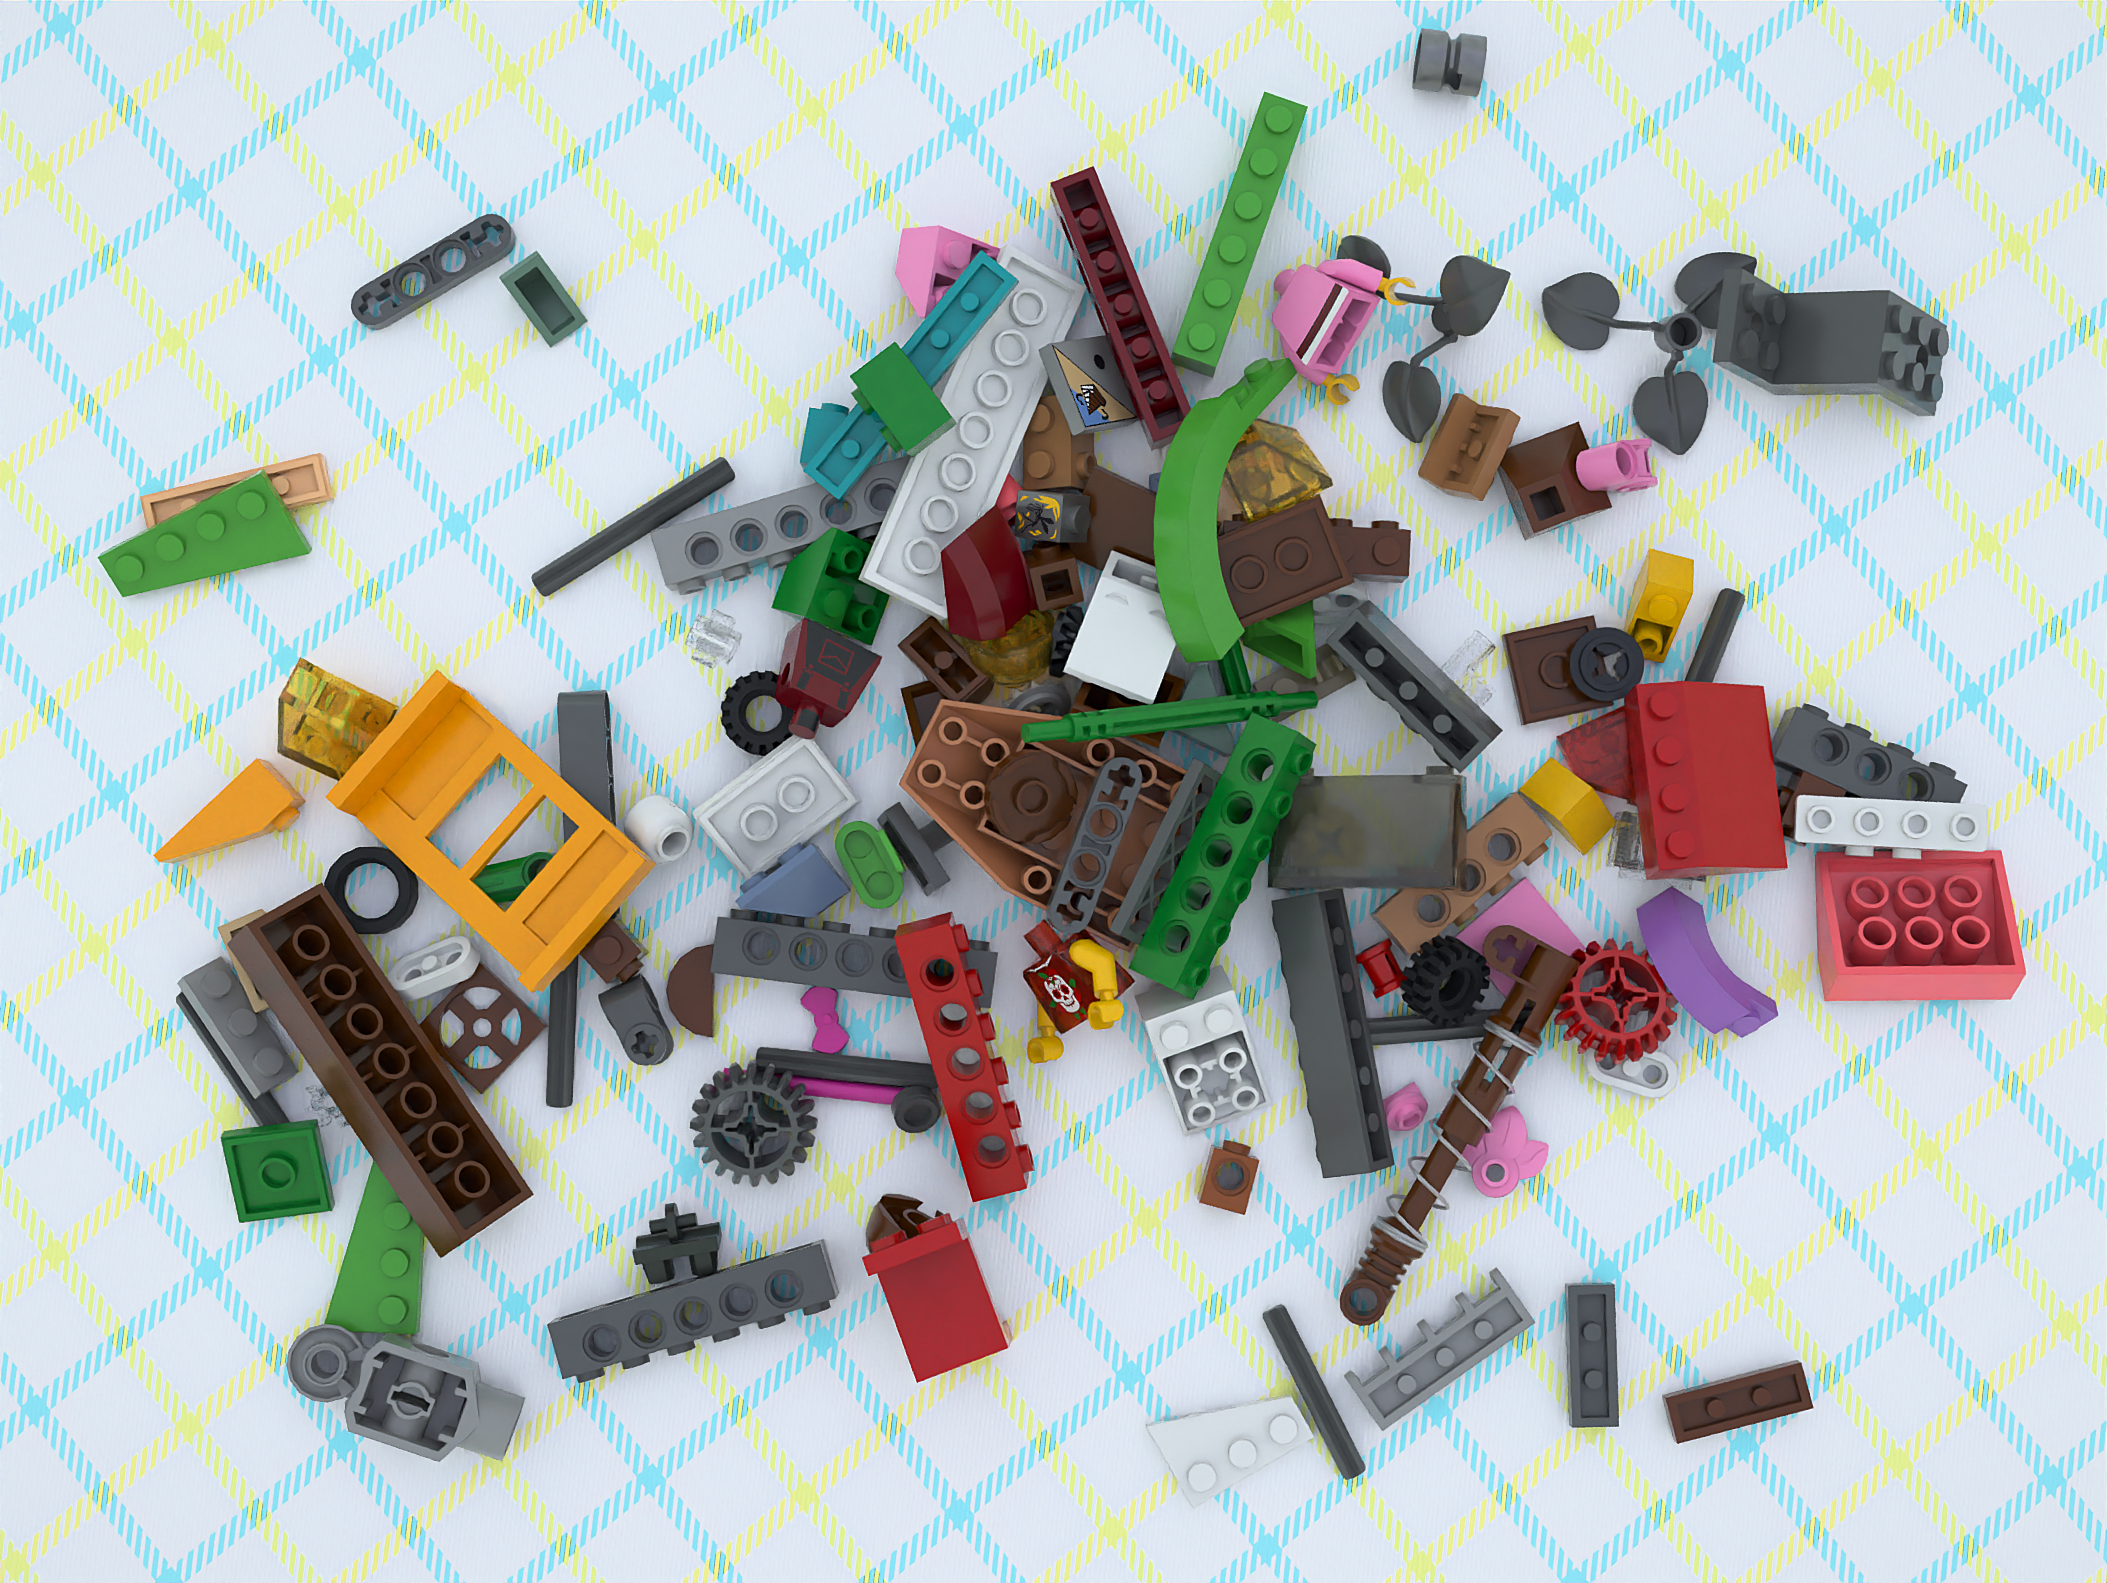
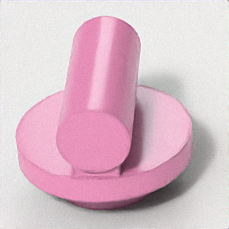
M1414 1081L1383 1099L1387 1126L1392 1131H1408L1416 1128L1423 1121L1428 1110V1103Z

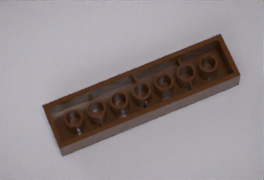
M322 882L246 924L227 943L440 1258L534 1195Z

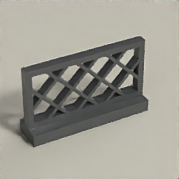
M1194 758L1192 759L1109 929L1137 945H1140L1158 906L1154 908V898L1160 895L1161 901L1178 864L1174 866L1175 855L1181 852L1182 858L1199 821L1195 823V813L1201 810L1202 817L1222 775L1207 764ZM1202 780V792L1195 796V792ZM1252 807L1244 813L1242 823L1250 818L1253 810ZM1181 824V834L1175 838V833ZM1232 849L1223 856L1222 866L1230 860ZM1160 867V877L1154 881V876ZM1211 892L1203 898L1201 909L1209 903ZM1139 910V920L1132 924L1137 911ZM1190 935L1186 936L1182 941L1181 952L1189 945Z

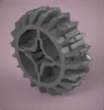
M755 1059L749 1061L746 1073L743 1072L737 1062L730 1065L729 1077L724 1072L718 1070L712 1077L714 1085L704 1083L699 1091L704 1099L695 1100L692 1105V1110L699 1116L692 1118L690 1129L702 1132L694 1138V1147H708L701 1158L703 1164L710 1163L716 1159L719 1164L715 1174L722 1176L726 1169L733 1171L732 1183L734 1185L740 1183L743 1175H749V1182L753 1188L759 1185L761 1174H764L770 1184L777 1183L779 1178L778 1170L787 1176H791L795 1171L794 1162L803 1164L808 1157V1153L804 1148L813 1147L816 1137L809 1131L816 1129L818 1119L814 1116L806 1115L814 1109V1100H799L806 1091L805 1084L800 1083L791 1088L788 1085L793 1076L791 1070L784 1072L781 1079L774 1076L773 1074L776 1070L774 1062H770L767 1065L764 1073L759 1072V1065ZM746 1091L743 1108L730 1110L728 1115H717L719 1105L726 1098L735 1093ZM763 1093L777 1100L788 1115L784 1114V1110H775L769 1107L764 1101ZM752 1107L753 1117H755L756 1123L761 1125L756 1139L752 1123L747 1121ZM780 1132H791L789 1141L775 1152L762 1155L765 1139L779 1137ZM724 1137H733L739 1140L744 1147L745 1153L731 1146Z

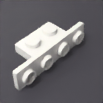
M1799 795L1795 799L1794 840L1802 843L1831 844V846L1845 847V856L1874 857V849L1892 850V858L1916 860L1921 859V851L1983 852L1987 847L1988 807L1981 804Z

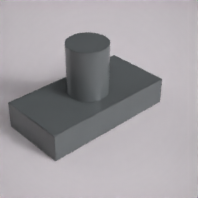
M900 801L885 810L876 819L882 829L886 830L895 849L927 897L951 880L934 853L952 842L953 839L934 820L918 830Z

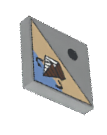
M1105 335L1049 343L1038 350L1073 436L1126 427L1139 420Z

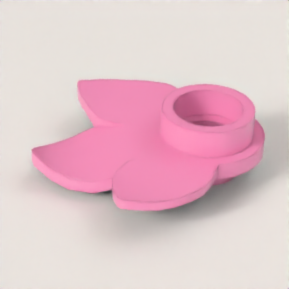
M1513 1105L1495 1114L1490 1123L1494 1132L1485 1133L1477 1148L1467 1144L1461 1154L1471 1164L1472 1178L1476 1188L1482 1194L1492 1198L1504 1197L1515 1189L1519 1180L1536 1176L1545 1166L1548 1157L1549 1145L1547 1143L1527 1140L1525 1120L1519 1110ZM1498 1165L1504 1169L1505 1175L1501 1181L1492 1182L1487 1178L1486 1172L1490 1166Z

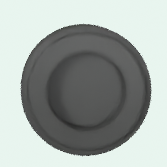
M916 1085L901 1090L894 1097L891 1104V1111L896 1125L908 1133H920L928 1130L937 1122L940 1116L937 1098L934 1092L925 1086Z

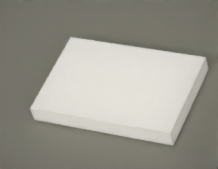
M793 734L692 811V814L739 874L747 881L760 871H763V873L768 872L779 863L777 859L783 853L799 842L801 844L806 843L860 800L813 739H803Z

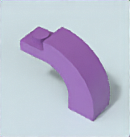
M1671 886L1636 909L1644 944L1659 975L1683 1008L1707 1030L1717 1034L1726 1028L1743 1038L1779 1016L1776 1002L1742 981L1724 963L1711 941L1703 906Z

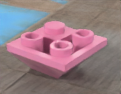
M940 225L903 228L895 275L918 317L925 319L980 250L996 261L1000 248Z

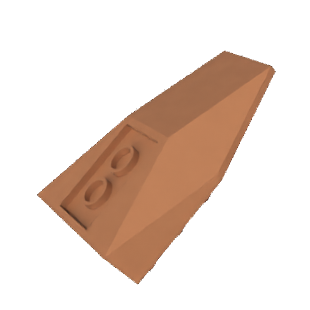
M940 699L898 785L1003 890L1045 911L1100 766L1106 760L1114 757L1129 758L1136 762L1141 769L1143 777L1141 788L1091 920L1086 928L1083 929L1131 953L1135 943L1109 929L1187 770L1122 737L1068 743L1065 739L1025 743L1021 737V727L1023 724L1061 720L1063 717ZM1024 749L1044 750L1065 762L1075 777L1078 790L1077 804L1073 805V810L1070 814L1072 818L1067 827L1053 839L1036 845L1015 842L999 833L987 818L983 801L986 781L994 767L1009 754ZM1121 765L1118 771H1109L1107 778L1114 782L1110 796H1106L1100 791L1098 801L1113 803L1122 809L1124 800L1115 799L1120 786H1129L1131 783V778L1125 775L1127 767ZM1202 780L1195 792V796L1202 792ZM1107 809L1097 810L1090 818V828L1097 836H1107L1115 828V817ZM1201 810L1195 813V821ZM1181 824L1175 833V838L1181 834ZM1081 854L1073 863V872L1081 881L1091 880L1098 872V861L1091 854ZM1160 867L1154 876V881L1160 877ZM1066 881L1063 890L1073 891V894L1067 905H1058L1057 913H1060L1063 916V920L1068 922L1070 919L1078 920L1081 911L1075 908L1078 894L1088 899L1091 889L1079 888ZM1139 910L1137 911L1132 924L1139 920Z

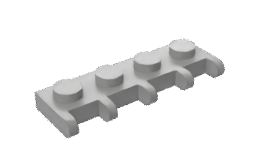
M1497 1267L1490 1271L1489 1274L1491 1280L1498 1288L1474 1305L1470 1303L1463 1292L1456 1295L1454 1298L1464 1312L1435 1332H1433L1425 1319H1422L1416 1325L1425 1336V1339L1396 1360L1386 1346L1381 1348L1378 1352L1387 1366L1361 1384L1358 1376L1351 1370L1343 1375L1382 1431L1536 1323Z

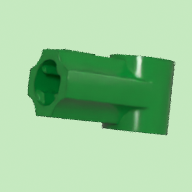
M535 852L526 857L486 865L473 881L498 905L515 901L537 876L538 866L546 860L550 861L556 853Z

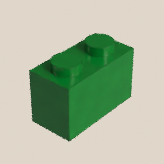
M893 342L850 375V378L858 387L851 392L852 396L867 415L874 411L877 412L886 424L879 432L895 453L904 449L913 458L957 424L896 342Z

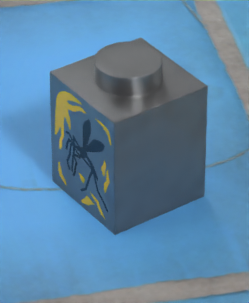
M1018 490L1015 537L1052 542H1086L1087 530L1091 521L1089 511L1090 496L1052 491Z

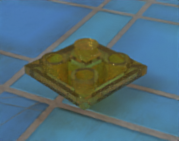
M1256 418L1239 439L1228 461L1221 483L1247 523L1312 497L1316 493L1333 486L1332 478L1297 429Z
M300 657L278 698L277 753L339 781L393 720L399 706Z

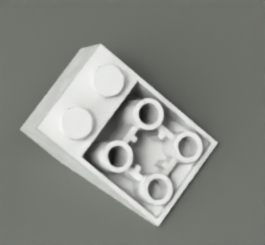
M1111 551L1063 672L1078 677L1084 682L1094 683L1120 693L1128 699L1138 700L1148 705L1153 704L1176 645L1160 597L1155 566L1116 551Z
M1222 964L1210 968L1209 978L1204 987L1198 990L1194 1000L1164 985L1134 996L1184 1137L1272 1105L1234 989Z

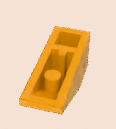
M256 758L153 856L158 862L173 864L271 834L276 829L278 832H283L299 818L301 813L297 809L306 800L269 761Z

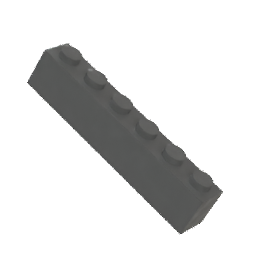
M1343 888L1272 900V923L1280 946L1282 957L1281 971L1286 979L1290 1000V1018L1295 1026L1299 1048L1298 1062L1304 1075L1308 1096L1307 1110L1312 1118L1316 1139L1315 1152L1317 1160L1321 1165L1323 1178L1367 1174L1393 1166L1395 1163Z

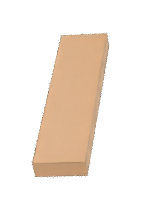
M321 453L312 454L140 496L147 529L262 469L266 472L289 511L334 500L324 455Z

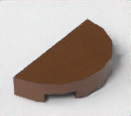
M714 944L696 947L680 957L669 974L666 989L669 1009L679 1024L694 1034L712 1038L714 1037L715 973H710Z

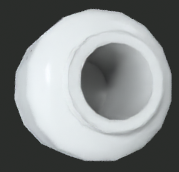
M655 794L644 797L634 804L624 821L625 835L658 864L671 862L682 856L687 851L693 838L694 826L690 817L676 803L663 795Z

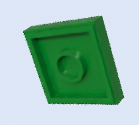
M318 1119L223 1132L220 1138L239 1223L333 1211L335 1200Z

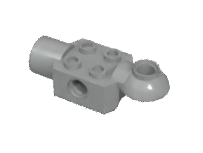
M321 1324L310 1327L297 1336L288 1351L286 1367L289 1379L300 1394L312 1401L327 1403L343 1399L344 1397L348 1398L344 1402L348 1432L437 1462L443 1460L456 1447L503 1461L525 1402V1397L482 1383L479 1362L391 1332L368 1348L362 1346L355 1335L338 1325ZM328 1350L335 1353L339 1359L338 1371L332 1373L323 1371L317 1363L318 1352Z

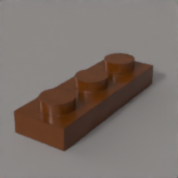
M1798 1360L1662 1395L1672 1437L1677 1444L1814 1408L1802 1362Z

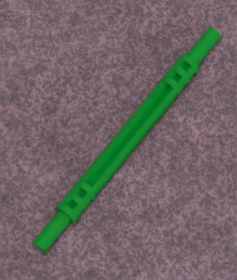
M1270 690L1065 714L1061 720L1023 724L1021 727V737L1025 743L1065 739L1068 743L1247 722L1252 712L1267 719L1277 718L1283 712L1315 709L1318 704V698L1313 690L1277 694L1276 691Z

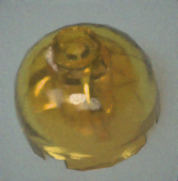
M1038 608L1037 610H1031L1006 632L1007 637L986 641H977L963 637L964 650L972 666L989 678L990 683L1006 688L1022 687L1031 680H1035L1043 675L1050 666L1054 639L1052 638V630L1055 618L1049 610L1039 612Z

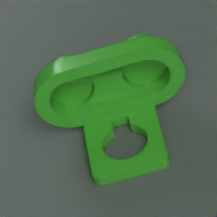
M853 821L844 825L836 836L835 849L860 899L872 908L885 909L891 907L900 899L903 893L904 883L901 875L906 873L907 870L886 830L881 829L877 831L874 826L864 821Z

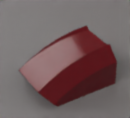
M995 505L940 552L949 633L977 641L1007 637V631L1031 610H1037L1030 573L1022 550L1008 522L997 505Z

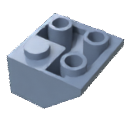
M799 842L777 859L782 866L768 875L767 872L763 873V871H760L739 887L743 895L735 900V902L741 909L815 918L849 893L851 889L819 846L811 843L806 847Z

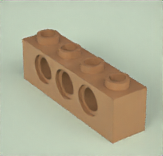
M1517 792L1510 793L1370 915L1406 957H1411L1414 952H1418L1421 955L1423 952L1420 946L1424 942H1428L1433 946L1432 938L1440 936L1439 933L1453 922L1459 927L1479 910L1474 903L1487 891L1493 897L1503 890L1514 879L1509 872L1523 861L1529 866L1549 849L1544 842L1553 833ZM1495 834L1505 837L1510 845L1509 855L1503 861L1495 860L1488 851L1489 840ZM1460 865L1470 867L1475 874V883L1466 892L1459 890L1453 882V873ZM1426 895L1433 896L1440 904V914L1432 922L1424 921L1419 916L1417 910L1419 901Z

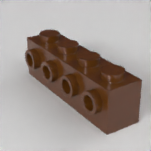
M1233 514L1232 521H1223L1220 534L1260 518V515ZM1329 518L1354 578L1360 581L1403 583L1409 577L1411 530L1399 529V522L1372 521L1371 528L1353 527V520Z

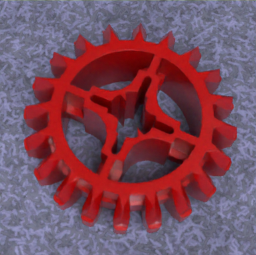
M1614 938L1608 939L1603 949L1596 941H1593L1587 945L1586 953L1581 949H1576L1570 956L1579 961L1580 965L1555 1009L1561 1010V1012L1555 1016L1554 1025H1568L1569 1028L1563 1035L1564 1041H1571L1575 1037L1579 1039L1581 1043L1577 1048L1578 1054H1584L1589 1047L1594 1049L1595 1062H1601L1607 1053H1610L1614 1065L1621 1064L1625 1059V1055L1632 1062H1637L1642 1058L1643 1051L1653 1054L1659 1047L1658 1041L1664 1042L1671 1034L1667 1026L1673 1025L1677 1020V1013L1671 1010V1008L1676 1006L1678 1000L1672 993L1667 992L1669 989L1660 977L1657 969L1647 961L1650 957L1648 951L1645 949L1640 955L1633 953L1634 946L1632 941L1626 942L1621 950L1618 949ZM1603 971L1604 977L1600 981V987H1592L1589 992H1580L1582 978L1591 973ZM1626 977L1630 978L1633 982H1635L1638 985V987H1635L1634 985L1630 984ZM1610 994L1612 999H1607V996ZM1616 1004H1621V1007L1618 1009ZM1639 1011H1648L1647 1022L1644 1027L1625 1033V1025L1629 1021L1628 1016L1637 1015ZM1588 1015L1597 1018L1601 1022L1603 1028L1596 1024Z

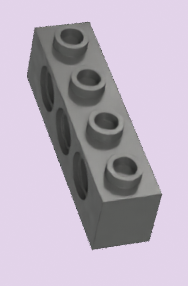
M1806 703L1802 705V708L1796 706L1785 710L1771 741L1775 766L1790 773L1806 771L1846 790L1844 797L1960 803L1968 784L1955 779L1957 774L1955 770L1936 762H1930L1929 766L1912 759L1914 752L1910 749L1888 742L1885 747L1870 740L1872 733L1851 723H1845L1844 727L1827 720L1829 717L1828 712ZM1820 736L1829 739L1833 746V754L1828 761L1821 759L1815 750L1816 741ZM1863 755L1869 757L1875 765V774L1871 780L1864 779L1858 771V762ZM1906 775L1912 777L1917 783V794L1912 800L1906 798L1901 791V781Z

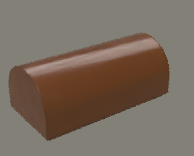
M933 616L928 617L897 645L899 650L947 700L980 705L989 696L994 687L992 676Z

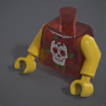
M1042 919L1023 935L1024 939L1038 955L1023 970V978L1036 997L1037 1029L1041 1030V1037L1030 1039L1027 1046L1028 1059L1034 1064L1057 1060L1062 1056L1064 1045L1061 1039L1055 1036V1031H1059L1062 1035L1087 1019L1094 1030L1112 1028L1115 1021H1119L1124 1013V1007L1117 998L1135 982L1133 977L1115 960L1112 952L1103 948L1086 929L1060 939L1047 921Z

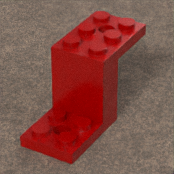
M950 1213L917 1225L919 1234L907 1238L905 1230H901L869 1243L872 1252L862 1257L868 1277L874 1274L878 1275L917 1383L1009 1348L1013 1339L1007 1320L1001 1321L963 1217L952 1221Z

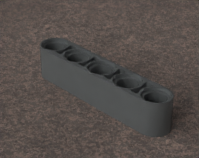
M607 690L560 692L557 698L561 777L616 826L611 718ZM563 812L565 844L579 826ZM620 907L611 917H619Z

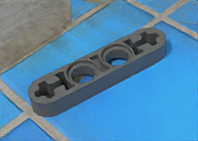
M497 214L480 216L360 287L351 299V310L354 317L363 326L371 330H380L392 325L510 254L515 246L516 238L513 228L503 217ZM493 227L497 232L504 229V232L499 235L500 245L493 247L490 242H486L476 248L482 255L477 260L473 251L464 242L471 238L472 242L478 245L487 239L485 232L487 228ZM455 248L464 251L466 261L459 271L447 272L442 268L441 258L447 250ZM420 272L424 274L426 279L424 290L415 296L404 294L402 290L403 278L408 273ZM389 285H391L393 292L403 302L397 306L392 299H389L380 305L379 308L382 314L376 318L370 313L363 314L369 308L366 302L369 298L374 297L380 302L391 296L385 290Z
M1114 757L1106 760L1100 766L1047 903V919L1052 927L1062 933H1078L1086 928L1096 907L1142 784L1141 769L1136 762L1129 758ZM1121 765L1127 767L1125 775L1131 778V783L1129 786H1120L1115 799L1124 800L1122 809L1113 803L1098 801L1100 791L1104 795L1110 796L1114 782L1107 778L1109 771H1118ZM1107 809L1115 817V828L1109 835L1100 837L1091 830L1090 818L1097 810ZM1088 853L1096 858L1099 868L1094 878L1088 881H1081L1073 872V863L1078 856ZM1066 881L1079 888L1091 889L1088 899L1078 894L1075 908L1081 911L1079 919H1070L1067 925L1061 924L1063 916L1057 913V907L1059 904L1067 905L1073 894V891L1063 890Z

